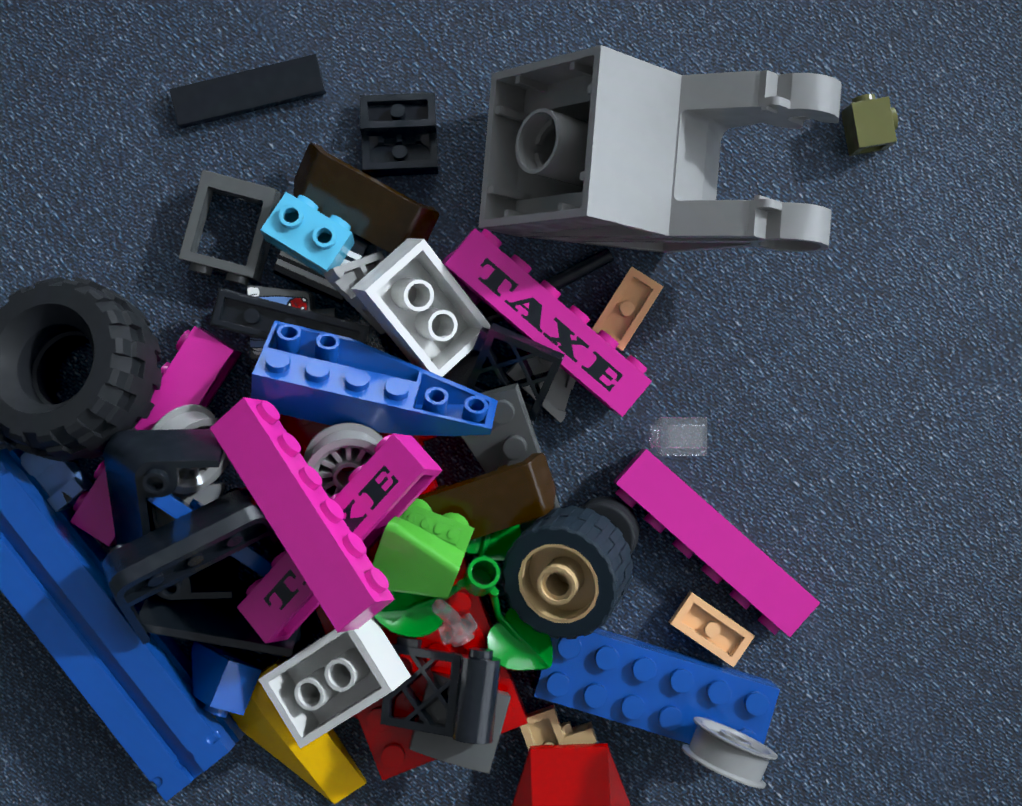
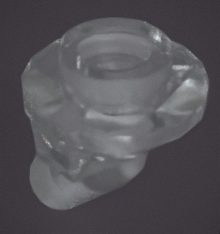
M438 599L433 603L432 611L446 622L438 628L443 644L452 643L453 647H459L475 637L473 632L478 628V624L470 613L460 616L443 599Z

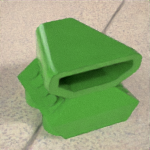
M417 498L400 517L395 516L388 522L372 564L386 576L389 582V591L448 599L475 528L470 527L468 521L462 515L453 512L439 515L432 512L427 502Z

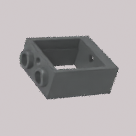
M202 170L179 259L190 264L188 270L199 274L211 276L212 271L215 270L227 273L225 280L248 286L249 280L261 282L271 244L264 239L260 229L283 195L275 188ZM213 193L262 206L246 266L197 253Z

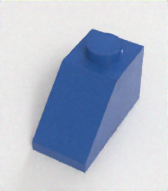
M194 641L192 645L193 696L205 703V711L216 716L226 717L228 712L244 715L262 670L227 650Z

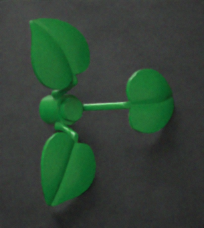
M519 524L470 540L465 553L478 555V558L470 563L463 579L459 580L452 587L448 598L464 588L474 596H485L487 594L490 596L494 617L499 623L495 624L488 632L487 648L493 650V657L501 659V667L513 671L546 670L550 668L553 659V648L549 635L533 630V627L524 623L512 608L507 611L504 617L501 613L498 599L499 590L495 587L500 578V568L496 562L505 560L508 550L521 535ZM390 591L395 600L374 616L384 628L395 634L410 638L424 637L435 632L442 625L444 613L439 603L447 599Z

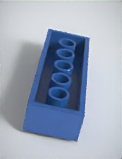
M600 628L595 629L592 634L585 637L579 636L576 639L567 640L566 638L557 639L550 637L553 648L552 665L546 670L537 671L533 685L534 697L690 744L697 728V724L693 721L694 717H703L742 732L762 744L765 743L780 689L771 680Z

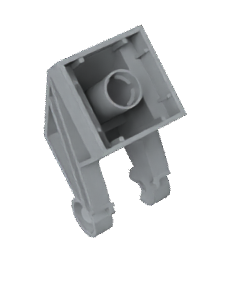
M603 45L492 73L479 228L519 237L660 253L740 247H758L787 252L826 250L829 248L831 209L814 204L780 202L761 195H755L754 200H716L720 147L723 134L730 128L766 123L781 128L801 129L805 120L808 119L838 123L841 81L823 74H776L769 70L680 75Z

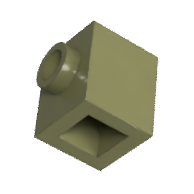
M875 94L861 95L853 98L852 103L841 112L849 156L883 151L897 142L895 130L898 127V116L896 109L890 105L889 96L875 98Z

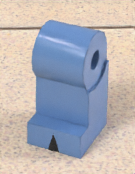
M27 452L20 456L24 469L29 475H33L49 494L50 498L47 501L56 512L71 509L80 495L85 491L89 492L93 486L74 462L50 460Z

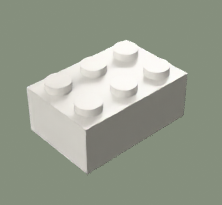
M406 239L351 288L411 364L441 377L473 349L481 328L490 329L491 327L425 239Z
M373 617L359 629L339 633L334 629L258 680L301 749L394 691L409 679L411 675Z

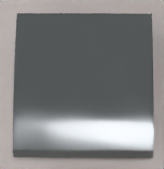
M431 671L441 686L450 680V675ZM428 682L421 703L435 693ZM498 690L492 743L469 744L453 740L452 737L413 730L409 749L440 761L489 774L510 703V694ZM438 698L426 710L435 723L445 725L447 710Z

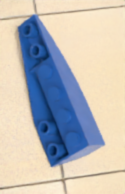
M274 321L252 372L251 398L270 402L275 406L279 414L331 426L340 423H358L368 426L379 433L422 436L490 435L498 400L355 339L280 321Z

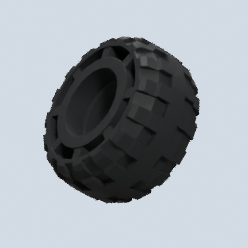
M62 277L37 281L34 284L35 288L30 286L27 288L22 287L9 295V302L0 308V439L21 451L50 460L75 462V459L78 458L91 460L103 455L107 441L114 433L123 430H137L135 425L141 418L147 419L154 407V404L151 403L154 390H160L162 370L157 368V362L162 359L158 339L152 334L151 329L148 327L150 322L140 310L124 297L100 284L78 277L74 281ZM90 343L93 351V364L85 384L75 396L59 403L55 393V379L61 363L75 348Z

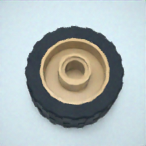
M578 506L552 509L548 514L537 518L508 550L505 556V565L502 567L504 593L507 594L511 608L517 612L519 618L524 623L533 627V630L557 639L566 638L568 640L576 639L579 636L585 637L606 623L625 595L632 579L633 559L630 556L631 550L628 542L622 536L623 533L604 515L601 516L592 509L578 508Z

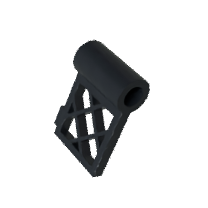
M492 323L490 329L482 327L473 347L474 350L480 353L466 387L482 393L518 383L519 388L530 385L536 400L533 406L527 403L525 405L533 426L565 354L495 323ZM497 338L510 344L515 355L498 359L492 347L494 339ZM487 356L490 360L489 363H485ZM538 356L551 362L552 365L549 371L534 375L527 359ZM519 362L526 378L509 382L502 367ZM494 370L501 385L491 388L477 382L481 373ZM544 381L540 389L538 383Z
M397 637V643H391L399 657L400 654L410 655L419 670L398 688L383 697L380 724L452 737L453 740L463 743H492L501 663L500 658L493 657V650L472 647L469 648V654L423 648L421 647V639ZM423 658H429L430 660L425 663ZM439 660L452 662L450 680L443 686L440 685L430 670ZM422 675L435 692L423 703H421L410 687ZM401 693L405 694L415 709L406 718L394 716L395 699ZM438 698L447 710L445 725L435 723L426 710ZM419 715L421 720H415V718Z

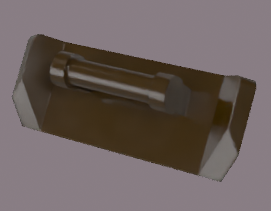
M312 142L308 145L295 175L294 197L297 198L299 195H303L309 198L319 207L317 211L328 218L332 214L340 217L351 226V232L389 253H392L408 238L425 239L427 242L439 218V212L434 207L414 201L332 156L321 145Z
M532 453L522 462L510 466L505 464L497 467L498 470L449 486L445 484L436 487L437 490L419 495L418 499L427 502L432 512L439 515L453 512L465 517L469 526L475 528L470 539L472 540L548 514L554 508L556 487L544 453Z

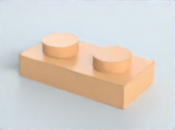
M631 266L592 329L597 334L601 330L605 331L618 342L619 345L616 348L623 351L664 286Z
M691 591L688 592L669 620V623L732 667L736 665L755 637L751 632Z

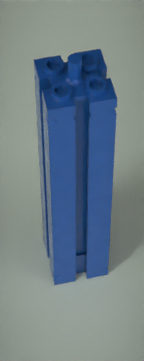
M7 448L0 450V590L148 780L156 784V790L167 802L198 775L205 772L230 752L245 733L241 731L236 722L231 718L229 712L226 717L211 714L204 710L205 703L193 696L192 663L172 637L148 633L151 641L143 645L109 589L102 567V562L107 554L93 536L70 522L75 514L72 509L59 512L54 510L47 501L50 498L49 494L33 475H29L22 466L20 456L25 452L19 449L11 451ZM143 600L134 605L138 614L144 603Z

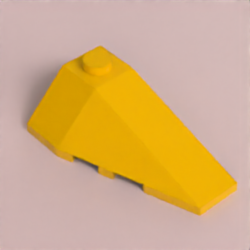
M282 656L264 668L259 678L287 661L286 656ZM259 680L256 683L244 715L229 712L242 732L333 804L338 803L367 783L365 777L333 729L300 749Z

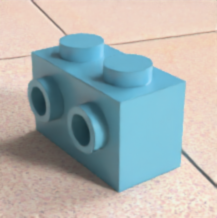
M285 192L260 231L268 243L324 276L325 272L341 265L355 244L353 234L350 231L351 226L336 215L332 214L330 218L317 211L319 207L309 198L303 195H299L296 198Z

